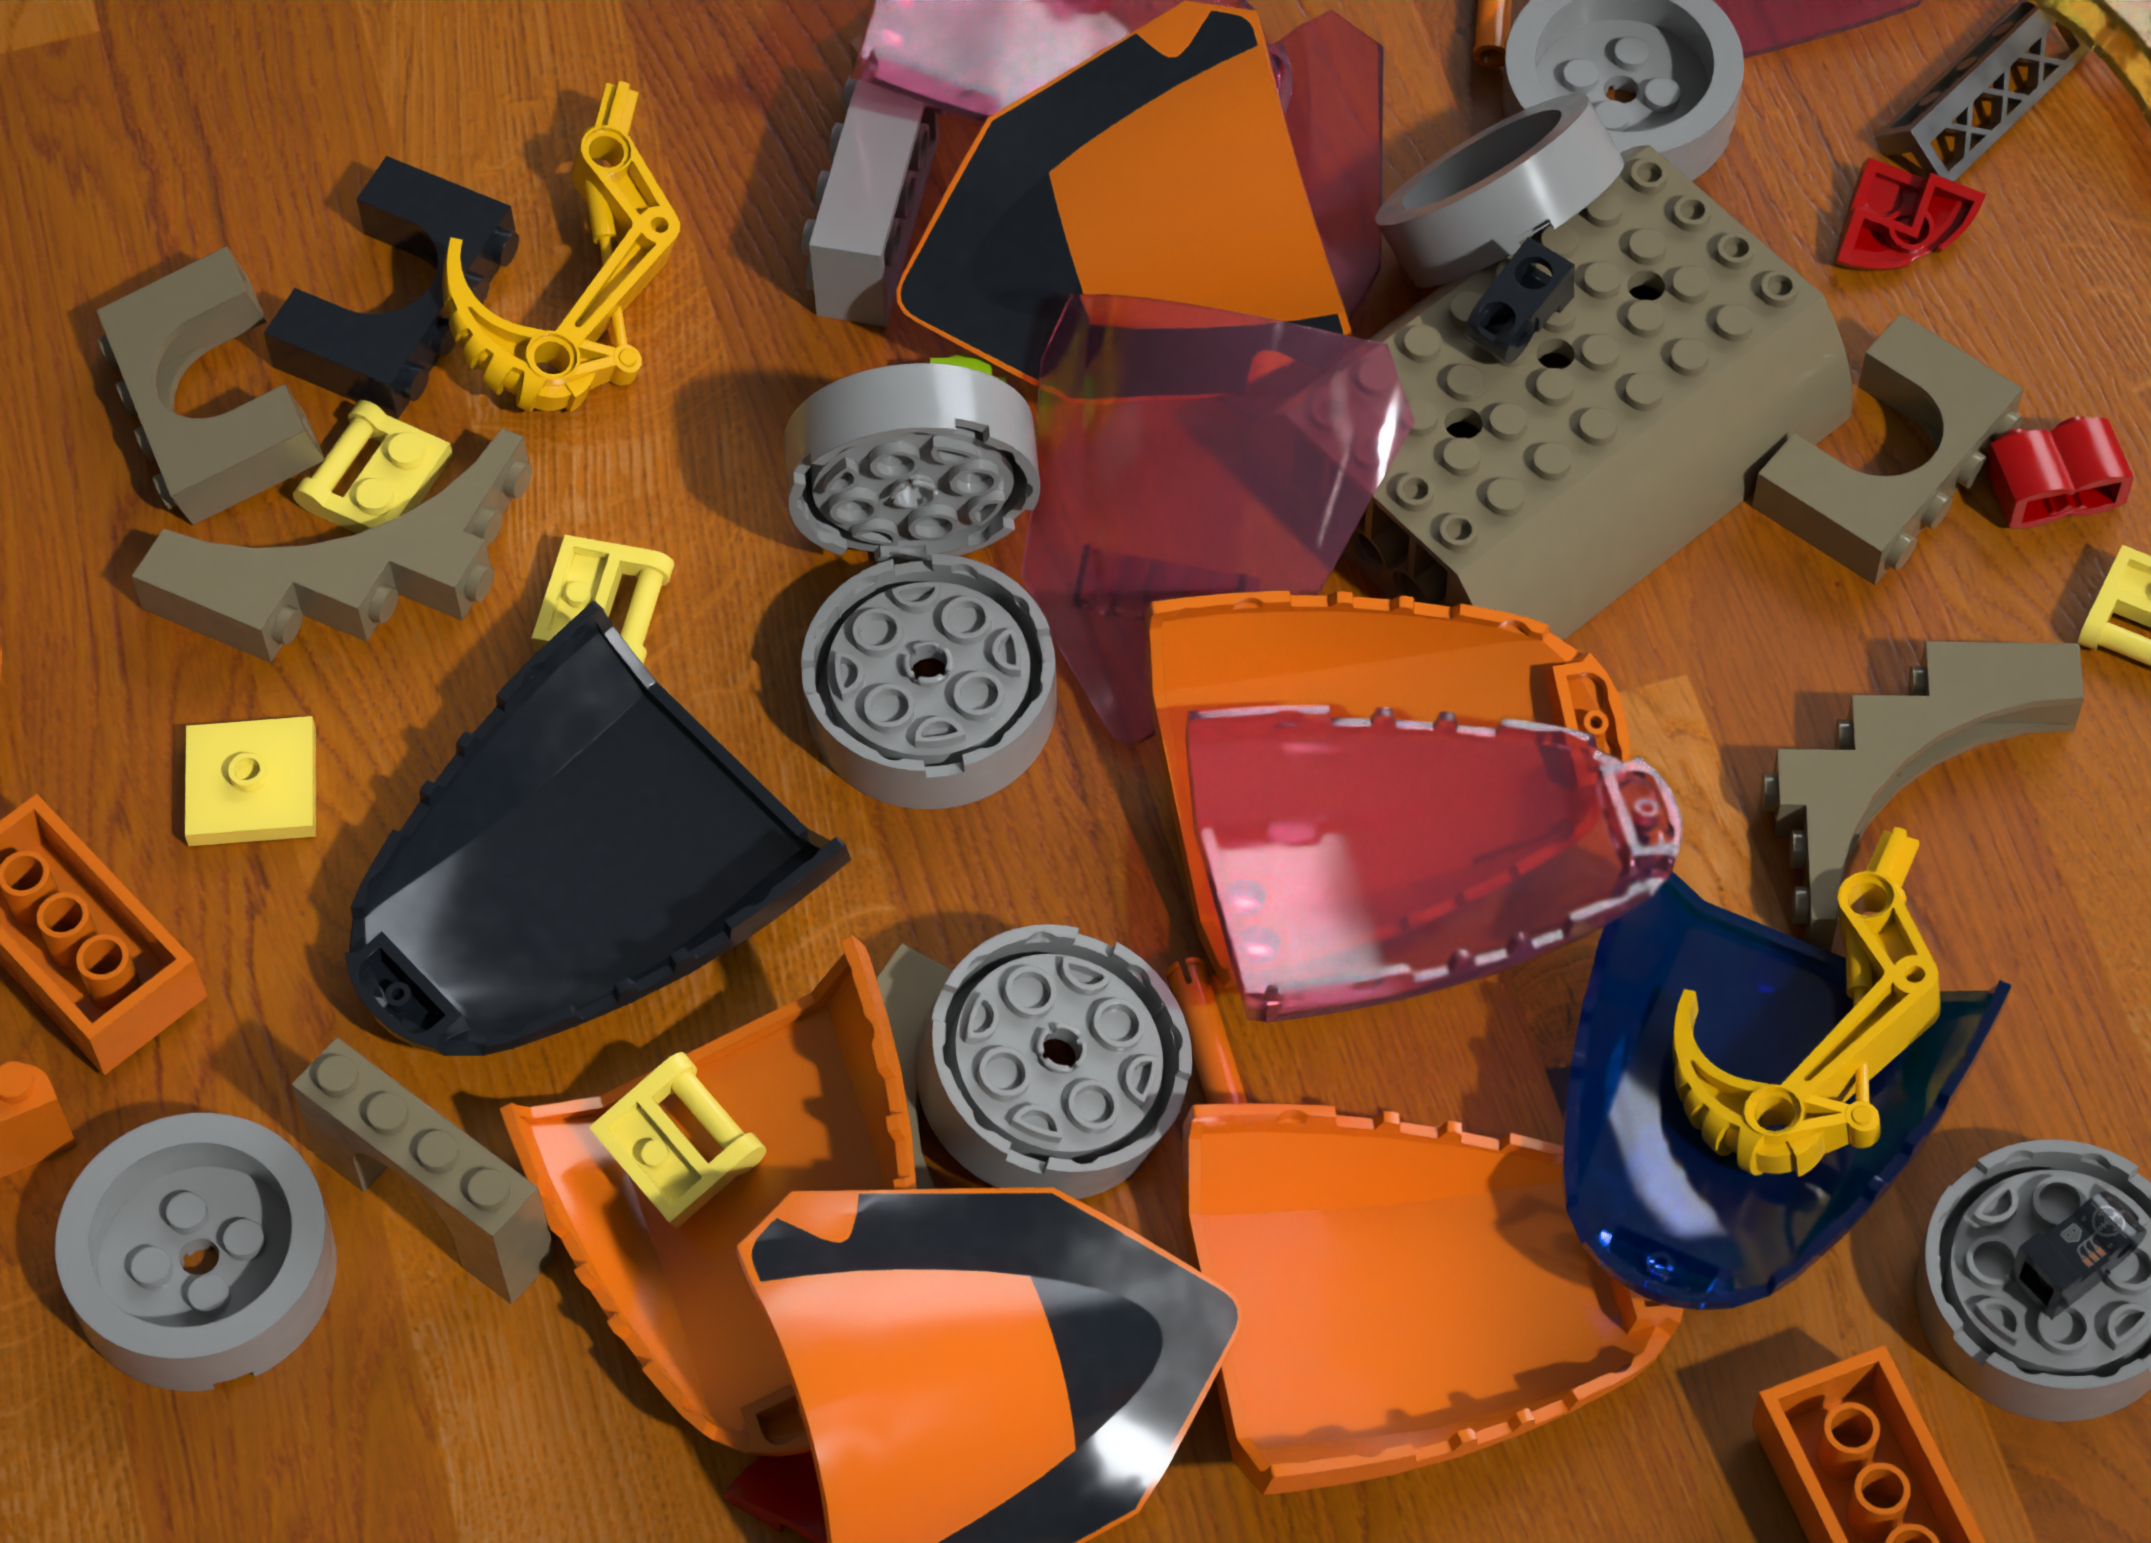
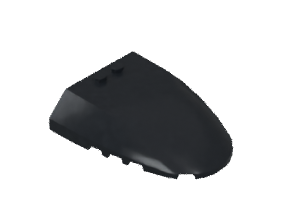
M592 601L543 646L497 693L496 707L473 733L465 731L456 742L455 756L435 782L427 780L419 791L420 802L400 831L393 829L362 880L350 907L353 920L349 953H345L349 977L362 1004L374 1019L394 1037L416 1048L443 1056H485L498 1053L581 1025L633 1003L692 973L742 943L788 911L850 862L851 858L846 844L837 836L830 841L806 828L654 679L614 628L604 609L596 601Z

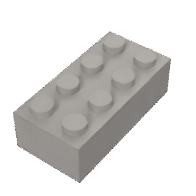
M864 53L858 76H849L846 82L843 98V109L847 111L844 124L835 123L832 130L829 152L833 163L830 171L822 170L819 175L816 188V206L820 208L817 218H808L805 223L802 236V254L810 256L806 272V290L814 291L817 316L887 327L896 296V289L901 278L939 141L935 67L931 63Z

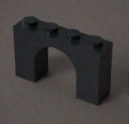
M386 156L356 199L364 234L418 256L432 265L437 272L430 287L421 297L408 306L382 314L353 312L294 288L264 331V336L273 368L352 401H370L381 408L386 415L399 419L411 400L416 401L423 394L428 383L429 373L440 356L448 355L456 344L449 327V316L444 307L442 288L443 265L450 237L462 240L460 259L463 275L471 292L483 304L488 294L489 283L501 266L506 267L513 260L519 245V235L515 230L510 205Z

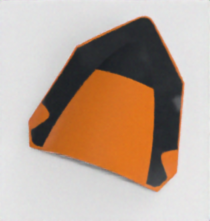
M1183 1L1112 45L988 117L948 186L896 289L899 307L906 316L1005 371L1072 404L1293 395L1333 366L1356 345L1300 174L1257 11L1191 1Z
M1054 1187L791 1191L737 1245L736 1250L749 1287L777 1343L802 1414L820 1488L827 1543H1085L1140 1513L1188 1431L1242 1324V1307L1236 1295L1223 1285L1129 1228Z

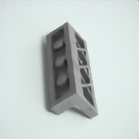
M2018 0L1874 138L1886 156L1912 152L1927 176L1933 173L1955 181L2084 58L2093 47L2064 0ZM2054 24L2069 47L2058 59L2045 56L2047 31ZM2015 61L2028 63L2027 88L2022 93L2009 91L2010 66ZM1979 96L1992 98L1990 124L1984 129L1972 126L1973 103ZM1942 131L1955 133L1953 159L1946 166H1944L1930 144Z

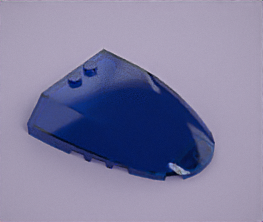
M1640 835L1609 910L1598 942L1592 971L1582 1003L1569 1072L1564 1117L1562 1186L1565 1205L1581 1245L1596 1263L1622 1286L1647 1299L1671 1307L1695 1310L1732 1309L1768 1297L1797 1279L1841 1240L1880 1200L1916 1157L1952 1105L1996 1026L2007 1003L2012 984L1999 980L1998 984L1990 990L1940 991L1941 1011L1936 1022L1869 1080V1103L1877 1109L1881 1127L1880 1138L1875 1144L1867 1148H1856L1848 1144L1826 1153L1814 1168L1798 1177L1795 1170L1781 1174L1765 1172L1757 1176L1738 1168L1736 1153L1732 1152L1729 1155L1720 1156L1703 1141L1702 1130L1696 1129L1691 1125L1683 1109V1102L1679 1099L1674 1081L1675 1065L1672 1060V1038L1676 1011L1683 989L1696 991L1699 1011L1695 1020L1693 1037L1701 1052L1710 1062L1726 1073L1742 1079L1781 1085L1854 1008L1853 999L1848 997L1846 992V958L1704 901L1657 857L1652 845L1653 840ZM1856 1093L1844 1103L1851 1104L1855 1102ZM1782 1124L1770 1125L1765 1129L1777 1131L1782 1130L1787 1126Z

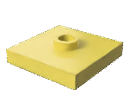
M313 716L186 726L185 838L188 846L316 837V727Z

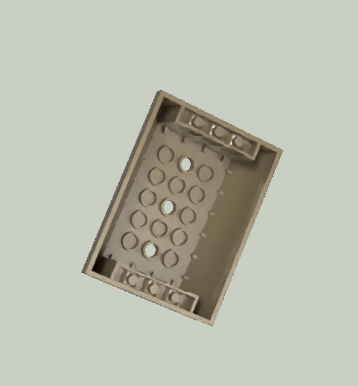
M1650 145L1635 146L1620 153L1624 160V167L1616 180L1599 197L1556 229H1553L1548 224L1529 236L1575 264L1574 298L1561 313L1555 311L1539 332L1533 334L1529 344L1515 361L1506 364L1465 339L1464 336L1465 326L1472 310L1514 254L1480 271L1442 284L1255 422L1246 434L1242 460L1390 599L1398 596L1414 597L1415 602L1450 607L1461 603L1517 614L1548 624L1550 632L1565 640L1752 495L1756 489L1758 473L1794 433L1811 444L1816 445L1851 418L1853 396L1849 363L1842 338L1824 295ZM1524 239L1523 241L1519 242L1520 246L1523 244V242H1524L1526 239ZM1537 264L1538 269L1552 277L1547 267ZM1632 289L1643 300L1634 298L1629 291ZM1549 353H1558L1567 357L1571 364L1563 369H1549L1543 366L1538 359ZM1456 422H1468L1476 426L1480 432L1469 439L1456 438L1450 435L1446 429Z

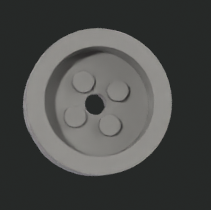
M1530 0L1514 21L1506 44L1502 90L1503 118L1506 119L1520 111L1553 98L1568 94H1585L1591 101L1619 153L1635 146L1650 145L1688 179L1693 181L1715 164L1729 144V138L1737 118L1744 73L1741 42L1732 22L1713 0ZM1612 86L1613 90H1624L1631 94L1636 93V98L1631 102L1621 103L1616 100H1609L1606 94L1609 87Z
M1579 93L1568 94L1520 111L1449 150L1401 185L1381 205L1375 215V222L1406 275H1408L1411 281L1413 280L1416 287L1438 286L1473 274L1509 257L1520 248L1519 242L1538 232L1548 224L1553 229H1556L1599 197L1616 180L1624 167V160L1587 95Z
M913 363L884 366L855 373L823 387L808 397L794 411L785 427L784 456L790 516L795 526L810 541L841 556L845 553L847 547L874 552L876 563L893 559L894 564L931 560V554L954 556L968 554L991 545L1015 530L1014 519L1025 509L1033 511L1040 496V476L1034 421L1028 403L1007 383L994 376L970 368L936 363Z
M931 554V560L894 565L893 559L878 563L854 575L839 586L819 608L806 633L802 648L801 666L806 716L811 736L819 753L829 767L854 789L871 798L891 805L912 809H944L979 801L995 794L1021 776L1041 753L1050 736L1057 708L1056 663L1050 627L1038 604L1030 594L1009 576L989 565L965 557L947 554ZM929 658L937 659L946 666L944 676L942 674L934 677L920 676L918 679L915 678V674L911 670L918 661Z
M1044 924L1016 928L1001 933L973 949L956 966L944 984L924 1021L916 1047L915 1079L918 1096L930 1127L942 1145L964 1168L996 1188L1054 1187L1076 1200L1091 1197L1117 1186L1133 1175L1147 1161L1181 1111L1180 1108L1185 1097L1188 1079L1192 1073V1048L1188 1027L1183 1013L1166 983L1141 957L1122 944L1116 942L1114 946H1111L1095 938L1079 934L1078 927ZM1050 1039H1060L1068 1043L1076 1056L1073 1066L1059 1065L1049 1058L1044 1059V1042Z
M188 1113L161 1118L127 1132L98 1153L84 1168L67 1194L60 1212L55 1237V1260L63 1290L86 1338L108 1363L129 1377L151 1386L177 1391L214 1390V1384L233 1380L251 1372L256 1377L283 1361L300 1346L319 1322L330 1299L336 1277L337 1248L334 1241L332 1224L317 1181L307 1163L287 1141L264 1126L244 1118L218 1113ZM212 1247L219 1255L217 1265L205 1274L194 1275L184 1270L185 1255L191 1256L200 1250H211Z
M2058 1139L2034 1140L2003 1147L1978 1159L1975 1167L1961 1176L1952 1186L1949 1185L1942 1194L1932 1214L1918 1261L1915 1284L1917 1310L1927 1340L1946 1369L1971 1392L2003 1410L2037 1420L2062 1422L2087 1420L2108 1415L2125 1408L2151 1390V1183L2137 1173L2139 1166L2116 1153L2086 1143ZM2108 1191L2147 1230L2146 1236L2123 1262L2110 1271L2111 1274L2051 1320L2009 1276L2019 1246L2039 1232L2043 1235L2070 1217L2090 1198L2100 1192ZM2038 1274L2040 1282L2049 1290L2054 1291V1289Z

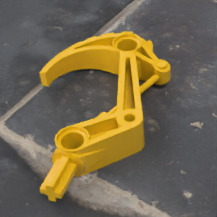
M618 81L617 86L609 83L604 85L594 126L583 131L571 172L574 187L588 205L593 242L600 245L603 267L556 331L521 326L492 313L478 301L466 283L460 259L462 240L450 237L446 250L442 278L443 302L449 316V327L456 344L464 347L462 355L471 369H481L484 372L482 381L498 395L504 390L516 395V406L530 413L534 409L555 411L566 408L571 413L583 403L589 390L609 381L619 386L631 384L636 379L642 365V358L636 348L627 344L623 311L666 265L680 232V222L676 213L634 146L633 140L628 136L639 92L629 90L630 84L623 81ZM592 159H603L613 167H602ZM616 240L619 245L613 252L612 242ZM611 324L613 326L616 348L596 343ZM549 363L555 366L560 373L548 374L541 371L536 364Z
M1894 827L1892 832L1883 830L1866 871L1854 873L1846 878L1838 890L1837 901L1840 932L1846 949V992L1848 997L1853 999L1854 1008L1781 1085L1742 1079L1726 1073L1710 1062L1701 1052L1693 1037L1695 1020L1699 1011L1696 991L1683 989L1676 1011L1672 1038L1675 1087L1679 1099L1683 1102V1109L1689 1122L1694 1128L1702 1130L1703 1141L1720 1156H1726L1732 1152L1736 1153L1738 1168L1757 1176L1764 1172L1781 1174L1795 1170L1798 1177L1814 1168L1826 1153L1848 1144L1856 1148H1867L1875 1144L1880 1138L1881 1127L1879 1113L1869 1103V1080L1931 1027L1940 1016L1941 1002L1938 969L1905 906L1907 897L1901 888L1920 843L1918 839L1907 837V830ZM1865 912H1877V914L1869 916L1860 915ZM1856 1093L1855 1102L1851 1104L1844 1103ZM1775 1124H1782L1787 1126L1786 1128L1777 1131L1765 1129L1768 1126Z

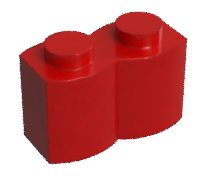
M2076 416L2062 421L2056 428L2050 431H2028L2026 429L2008 431L1991 443L1987 456L1988 462L1985 467L1986 474L2009 528L2017 529L2045 525L2067 515L2087 516L2119 507L2127 502L2134 479L2107 418Z

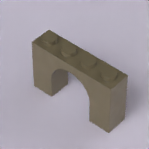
M227 246L96 310L105 334L97 337L99 346L112 369L119 368L123 376V380L115 383L119 396L132 416L138 414L142 426L134 429L136 439L146 458L150 462L156 460L161 473L153 476L156 489L167 508L172 509L178 506L192 525L325 461L305 412L285 384L215 417L189 418L175 413L174 400L178 384L194 361L209 350L267 322L249 277Z
M1902 313L1897 316L1865 352L1859 388L1916 423L1930 439L1935 452L1933 457L1921 467L1905 474L1895 476L1869 475L1846 466L1794 433L1758 473L1752 506L1755 510L1873 585H1876L1890 567L1898 571L1904 566L1917 545L1916 537L1926 526L1935 529L1948 513L1953 502L1952 495L1962 485L1968 489L1978 480L1988 462L1987 455L1991 443L2004 433L2019 429L2023 421V417L2017 413L2024 388Z
M338 1037L291 1084L315 1156L362 1192H365L387 1167L397 1173L419 1192L443 1219L453 1236L462 1268L511 1305L556 1258L539 1188Z

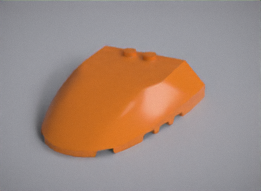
M1259 591L1185 597L1150 602L1144 612L1147 695L1198 938L1223 988L1281 976L1347 958L1411 935L1465 911L1520 882L1575 848L1597 827L1616 796L1622 790L1629 763L1630 739L1619 693L1608 673L1590 652L1581 653L1550 632L1549 625L1517 614L1461 603L1450 607L1415 602L1414 597L1398 596L1393 599L1354 597L1352 592L1337 591L1330 595H1291L1290 591Z
M853 935L840 941L844 954L811 993L686 1053L688 1058L697 1067L696 1077L742 1131L745 1134L754 1133L766 1147L767 1151L763 1159L754 1168L734 1178L677 1229L665 1219L588 1128L652 1071L597 1097L533 1107L515 1105L511 1102L499 1108L527 1180L539 1188L550 1229L562 1240L577 1267L574 1269L575 1274L580 1282L591 1291L609 1319L606 1322L612 1331L625 1342L643 1366V1372L684 1419L710 1439L748 1455L779 1457L811 1451L786 1366L769 1325L749 1287L736 1253L737 1245L791 1191L916 1189L912 1131L900 1062L889 1018L867 948ZM676 1094L668 1095L658 1104L708 1163L723 1151L721 1146Z
M1192 1105L1183 1123L1181 1220L1191 1267L1236 1295L1242 1307L1241 1327L1215 1380L1232 1460L1262 1495L1344 1485L1395 1475L1458 1458L1519 1436L1573 1412L1633 1380L1653 1364L1680 1325L1687 1301V1273L1676 1233L1663 1210L1645 1189L1634 1194L1602 1171V1160L1575 1149L1514 1133H1509L1502 1139L1463 1132L1462 1123L1456 1121H1447L1440 1127L1400 1122L1399 1113L1383 1111L1375 1118L1336 1115L1335 1106Z

